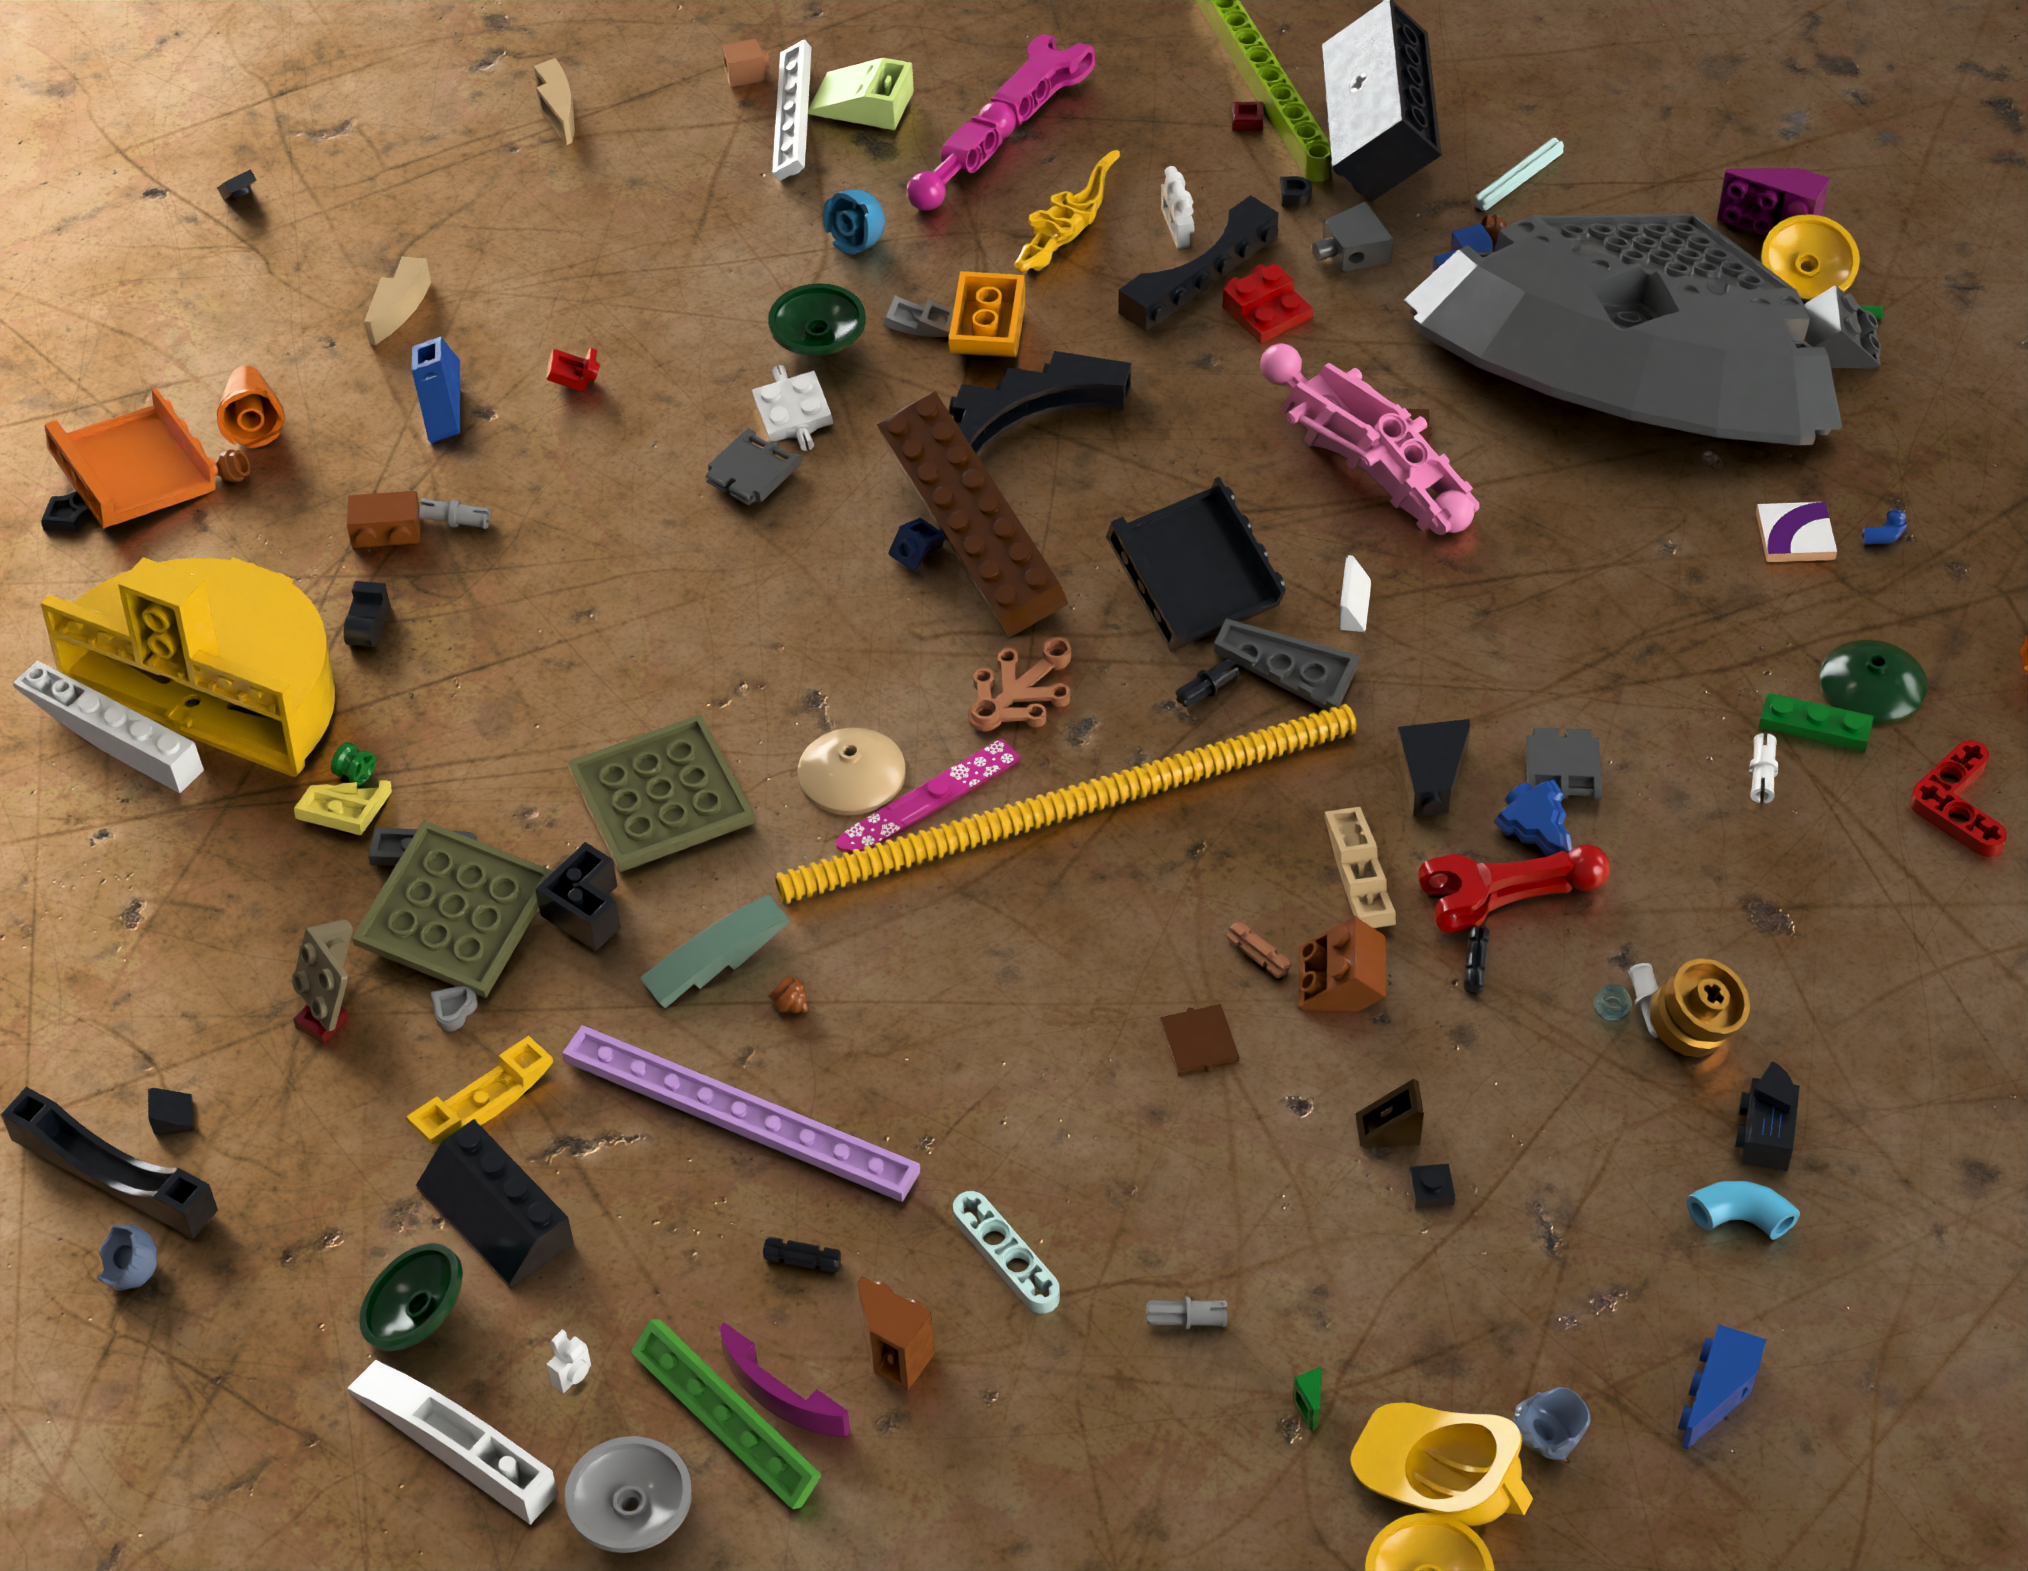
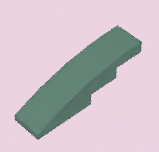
M768 894L734 911L701 931L670 953L640 979L656 1000L664 1008H667L693 984L701 989L726 966L729 965L733 970L738 968L791 921Z

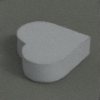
M456 986L430 992L436 1021L442 1030L455 1031L464 1025L466 1016L472 1014L477 1008L476 993L468 987Z

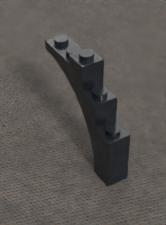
M1054 351L1050 364L1045 363L1042 373L1008 367L1004 380H998L996 389L961 384L957 397L952 396L950 400L949 413L953 416L954 421L978 456L987 445L1002 433L1024 421L1047 413L1072 408L1102 407L1124 409L1131 389V363Z

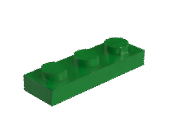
M1767 692L1758 728L1866 751L1874 716Z

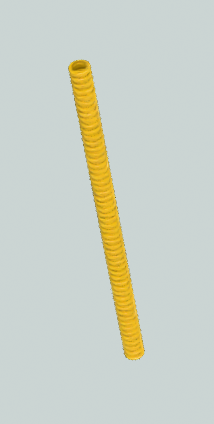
M1342 704L1339 709L1332 707L1329 712L1322 710L1319 712V715L1312 713L1308 719L1302 716L1299 717L1298 722L1294 719L1289 720L1288 725L1282 722L1278 724L1277 728L1273 725L1269 726L1267 731L1258 729L1257 734L1248 732L1246 737L1238 735L1236 740L1228 738L1225 743L1218 741L1214 747L1212 744H1208L1204 750L1198 747L1195 748L1193 753L1190 750L1185 751L1183 756L1179 753L1174 754L1173 759L1168 756L1164 757L1163 762L1154 760L1152 765L1144 763L1142 768L1134 766L1130 772L1124 769L1119 775L1116 772L1111 773L1109 778L1103 775L1099 781L1094 778L1090 779L1089 784L1080 782L1078 787L1070 785L1066 791L1064 788H1060L1056 794L1050 791L1047 792L1046 797L1039 794L1035 800L1029 797L1026 798L1025 803L1016 801L1014 806L1006 804L1002 810L996 807L992 813L988 810L983 811L982 816H979L977 813L972 814V819L962 817L961 822L952 820L948 826L942 823L938 829L932 826L929 827L928 832L922 829L918 831V835L908 833L907 838L898 836L894 842L888 839L884 845L878 842L875 843L874 848L865 846L864 851L861 852L859 849H854L853 854L849 855L847 852H844L840 858L834 855L831 856L830 861L824 858L817 865L815 862H811L807 868L804 865L798 866L797 871L790 868L787 870V874L777 872L775 877L777 890L785 904L791 903L793 898L799 901L803 895H806L808 898L812 897L813 892L823 894L824 889L828 888L829 891H833L837 885L843 888L847 882L853 885L856 884L857 879L866 881L870 875L876 878L880 872L884 875L889 874L890 869L896 872L900 870V866L910 868L911 863L920 865L924 859L930 862L934 856L940 859L943 858L944 853L953 855L954 850L957 849L959 852H963L967 846L973 849L977 843L983 846L986 845L987 840L997 842L998 837L1007 839L1008 834L1017 836L1021 830L1027 833L1031 827L1037 830L1040 829L1041 824L1047 827L1051 825V821L1060 823L1062 818L1070 820L1074 814L1080 817L1084 811L1088 814L1093 813L1094 808L1100 811L1104 809L1105 805L1114 807L1115 802L1124 804L1126 799L1134 801L1138 795L1144 798L1148 792L1154 795L1158 789L1163 792L1167 791L1168 786L1177 788L1179 783L1187 785L1189 780L1197 782L1200 777L1207 779L1211 773L1217 776L1221 773V770L1225 773L1230 772L1231 767L1237 770L1241 768L1242 764L1250 766L1252 761L1261 763L1262 758L1271 760L1273 755L1281 757L1283 752L1291 754L1294 749L1301 751L1304 746L1311 748L1315 742L1321 745L1325 742V739L1329 742L1334 741L1335 736L1340 739L1344 738L1345 733L1351 736L1356 732V719L1352 709L1347 704Z

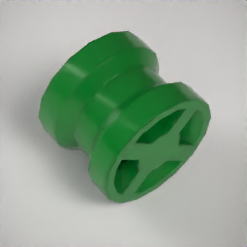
M345 742L338 747L333 755L331 772L338 777L347 776L351 783L357 782V785L360 786L371 777L375 769L376 757L369 751H359L358 747L351 742Z

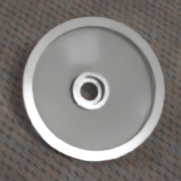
M638 1436L615 1438L592 1448L576 1463L565 1487L566 1511L576 1532L587 1542L598 1548L620 1553L645 1550L666 1540L684 1521L692 1498L690 1475L680 1456L670 1447L659 1441ZM630 1505L638 1507L634 1511H625V1508Z

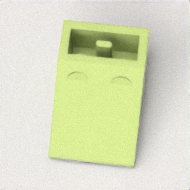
M879 58L827 72L808 109V114L895 130L914 92L912 63Z

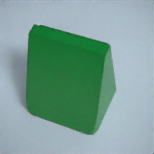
M1321 1367L1295 1377L1293 1386V1401L1308 1428L1312 1431L1318 1429L1322 1380Z

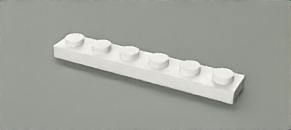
M805 39L780 52L772 169L773 175L779 181L790 175H796L805 168L812 47Z

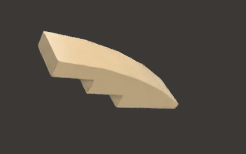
M1361 807L1326 811L1325 821L1353 915L1372 928L1396 925V912L1387 893V879L1378 861L1377 844Z

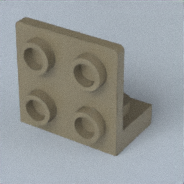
M347 919L306 928L302 945L299 948L296 970L292 976L294 990L302 996L310 1007L313 1017L320 1021L327 1032L336 1028L348 981V975L343 967L353 928Z

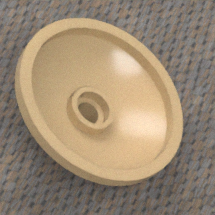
M864 728L838 729L820 736L805 749L798 764L799 785L806 798L820 809L839 815H860L885 806L901 790L906 774L904 757L899 747L887 736Z

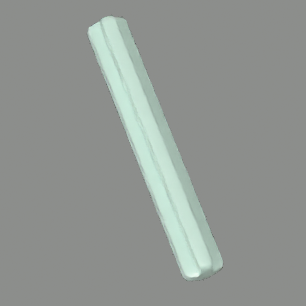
M1557 138L1550 139L1475 195V207L1481 211L1488 210L1563 153V142Z

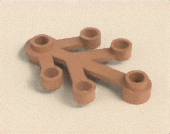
M1059 637L1047 640L1043 645V658L1017 680L1015 675V669L1018 667L1017 652L1010 648L1000 650L997 654V666L1001 670L1002 693L992 699L991 690L994 687V673L987 668L976 670L973 674V685L977 690L978 699L973 702L968 710L970 725L981 731H990L999 727L1002 722L1026 721L1027 725L1033 728L1043 726L1047 720L1046 708L1043 705L1035 703L1027 708L1007 707L1013 702L1049 701L1055 707H1065L1069 704L1070 688L1065 684L1057 683L1049 687L1032 686L1052 669L1060 670L1066 667L1071 660L1070 643ZM1057 694H1063L1064 696L1058 697V696H1055V695H1057ZM1038 714V715H1040V716H1038V717H1033V716H1031V715Z

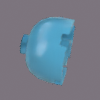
M846 189L833 194L834 196L825 202L822 214L826 233L831 232L836 240L832 242L833 245L843 253L852 255L874 246L882 236L885 228V215L879 201L875 196L861 189Z

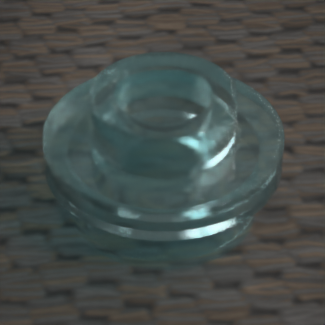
M1610 984L1604 986L1596 993L1593 1006L1595 1012L1603 1019L1619 1021L1630 1014L1632 999L1625 988Z

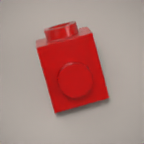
M590 348L585 359L553 349L549 357L546 380L584 392L588 382H594L599 372L600 363L596 362L597 349Z

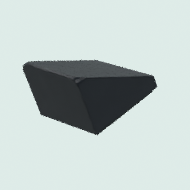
M148 1088V1119L153 1133L161 1134L193 1129L192 1095L159 1088Z

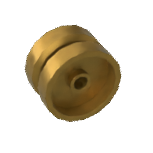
M1706 958L1686 961L1653 993L1649 1004L1650 1021L1658 1037L1669 1048L1684 1056L1703 1057L1716 1051L1747 1021L1750 1011L1749 995L1741 979L1729 967L1716 960Z

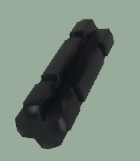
M1475 925L1469 931L1463 986L1467 992L1481 993L1484 990L1490 935L1489 929L1485 926L1479 927Z
M767 1237L763 1246V1258L765 1260L780 1262V1259H785V1264L811 1269L821 1266V1271L835 1273L839 1269L841 1252L838 1249L825 1247L823 1251L819 1250L820 1246L792 1240H788L786 1244L783 1243V1239L776 1237Z

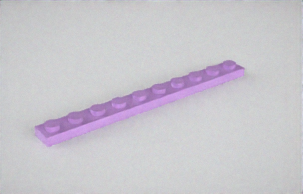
M581 1025L562 1053L564 1062L898 1201L903 1202L920 1174V1163Z

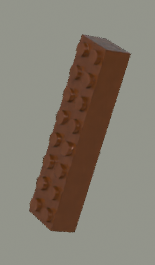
M936 391L877 424L890 452L1008 639L1068 604L1059 581Z

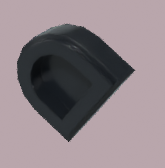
M1298 176L1280 177L1281 206H1299L1308 203L1312 196L1311 182Z

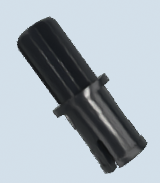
M1226 658L1208 671H1199L1195 679L1176 690L1177 702L1184 707H1190L1206 696L1216 695L1219 688L1239 677L1238 667L1228 673L1225 672L1226 669L1236 663L1232 659Z

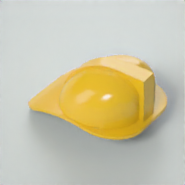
M1405 1402L1385 1404L1377 1408L1371 1415L1350 1456L1355 1476L1369 1490L1394 1501L1419 1508L1425 1513H1436L1459 1520L1467 1526H1478L1492 1522L1503 1513L1525 1515L1533 1500L1521 1479L1522 1467L1518 1456L1522 1446L1521 1432L1511 1420L1499 1415L1454 1413Z

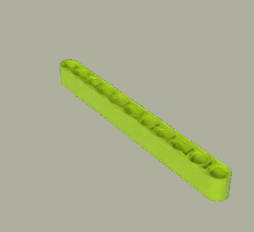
M1195 0L1256 100L1263 102V111L1303 175L1312 182L1327 180L1331 176L1332 169L1329 141L1239 0Z

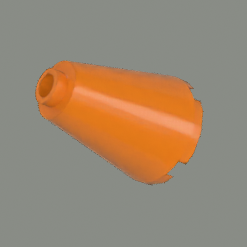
M241 366L236 368L229 377L217 410V424L220 433L234 445H236V442L246 445V448L265 446L275 440L280 434V429L285 419L284 410L261 373L254 367Z

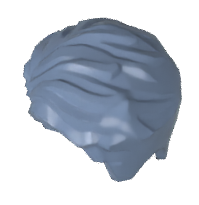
M135 1224L114 1225L99 1250L104 1270L102 1274L97 1275V1278L116 1290H127L142 1286L153 1275L157 1266V1246L153 1238Z
M1558 1386L1547 1392H1537L1532 1397L1522 1401L1515 1409L1513 1423L1521 1432L1522 1445L1529 1447L1535 1452H1539L1546 1458L1561 1460L1565 1459L1578 1444L1589 1427L1591 1416L1586 1403L1581 1400V1397L1569 1388Z

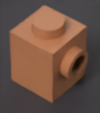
M757 38L722 45L724 70L730 87L766 81L765 68L769 67L768 54L766 49L761 50Z

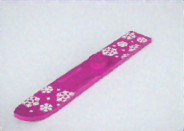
M1000 738L846 830L835 842L836 848L841 852L853 854L854 849H859L860 852L864 851L865 846L874 848L875 843H884L886 840L1021 761V757Z

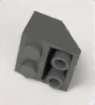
M1835 285L1804 304L1810 317L1807 329L1808 344L1812 347H1825L1831 368L1876 369L1881 366L1879 353L1881 345L1876 331L1878 322L1870 311H1864L1857 304L1855 298L1850 293L1845 294Z

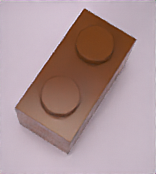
M404 491L348 495L346 525L352 548L420 543L421 519L419 518L417 492Z

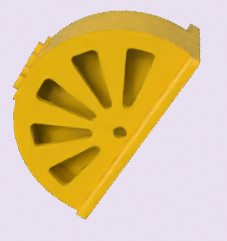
M143 557L132 570L102 582L74 602L63 600L50 594L41 602L57 671L176 733L286 775L297 777L305 767L304 760L321 740L329 725L335 703V685L324 624L312 601L293 584L292 578L281 573L267 570L234 557L231 560L185 558L156 562ZM129 665L156 675L161 674L169 677L171 681L161 684ZM192 699L200 701V703L194 707H187L184 705L187 701ZM238 705L273 719L238 712L229 708Z

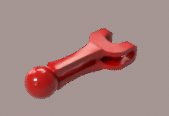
M1583 844L1574 847L1568 853L1563 850L1547 857L1513 863H1477L1466 856L1457 854L1446 855L1425 861L1418 870L1417 878L1420 886L1428 895H1448L1441 898L1436 904L1434 919L1441 931L1453 933L1470 930L1475 925L1480 926L1488 912L1524 898L1551 893H1569L1572 888L1584 892L1597 890L1608 880L1611 868L1608 856L1602 849L1594 845ZM1437 874H1444V875H1440V876L1431 878V877H1433L1434 875H1437Z

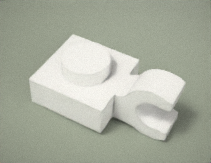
M562 1329L550 1341L555 1356L547 1363L551 1385L564 1394L573 1384H578L585 1378L591 1362L587 1345L575 1336L569 1341L566 1332Z

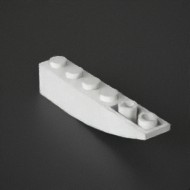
M38 660L13 682L17 690L70 730L100 750L178 793H181L204 771L195 742Z
M375 1360L347 1388L348 1393L531 1525L557 1497L558 1491L553 1471L463 1407L408 1375Z

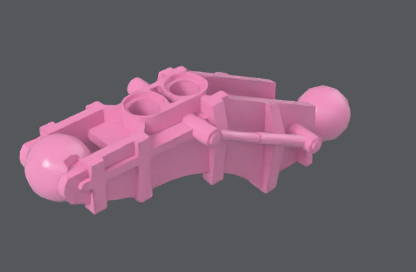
M1278 343L1267 348L1262 354L1260 370L1264 378L1272 384L1286 385L1291 391L1281 410L1284 413L1289 411L1286 414V419L1290 424L1294 425L1300 422L1308 429L1304 441L1309 447L1325 448L1348 458L1346 464L1351 470L1360 466L1393 497L1390 502L1396 509L1401 506L1418 519L1416 525L1421 531L1429 528L1438 535H1444L1447 532L1457 533L1465 530L1472 523L1474 513L1479 509V502L1470 493L1473 487L1468 481L1464 482L1449 465L1450 460L1445 454L1438 456L1419 434L1427 428V422L1423 417L1419 416L1413 421L1410 418L1411 414L1405 407L1402 409L1398 404L1395 405L1375 391L1372 386L1362 381V374L1357 368H1353L1345 373L1331 363H1328L1318 375L1307 381L1300 372L1302 359L1298 351L1291 345ZM1430 487L1440 494L1435 500L1426 492Z

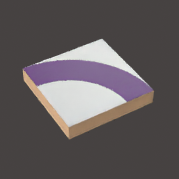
M1826 502L1757 504L1756 516L1766 562L1836 559L1837 549Z

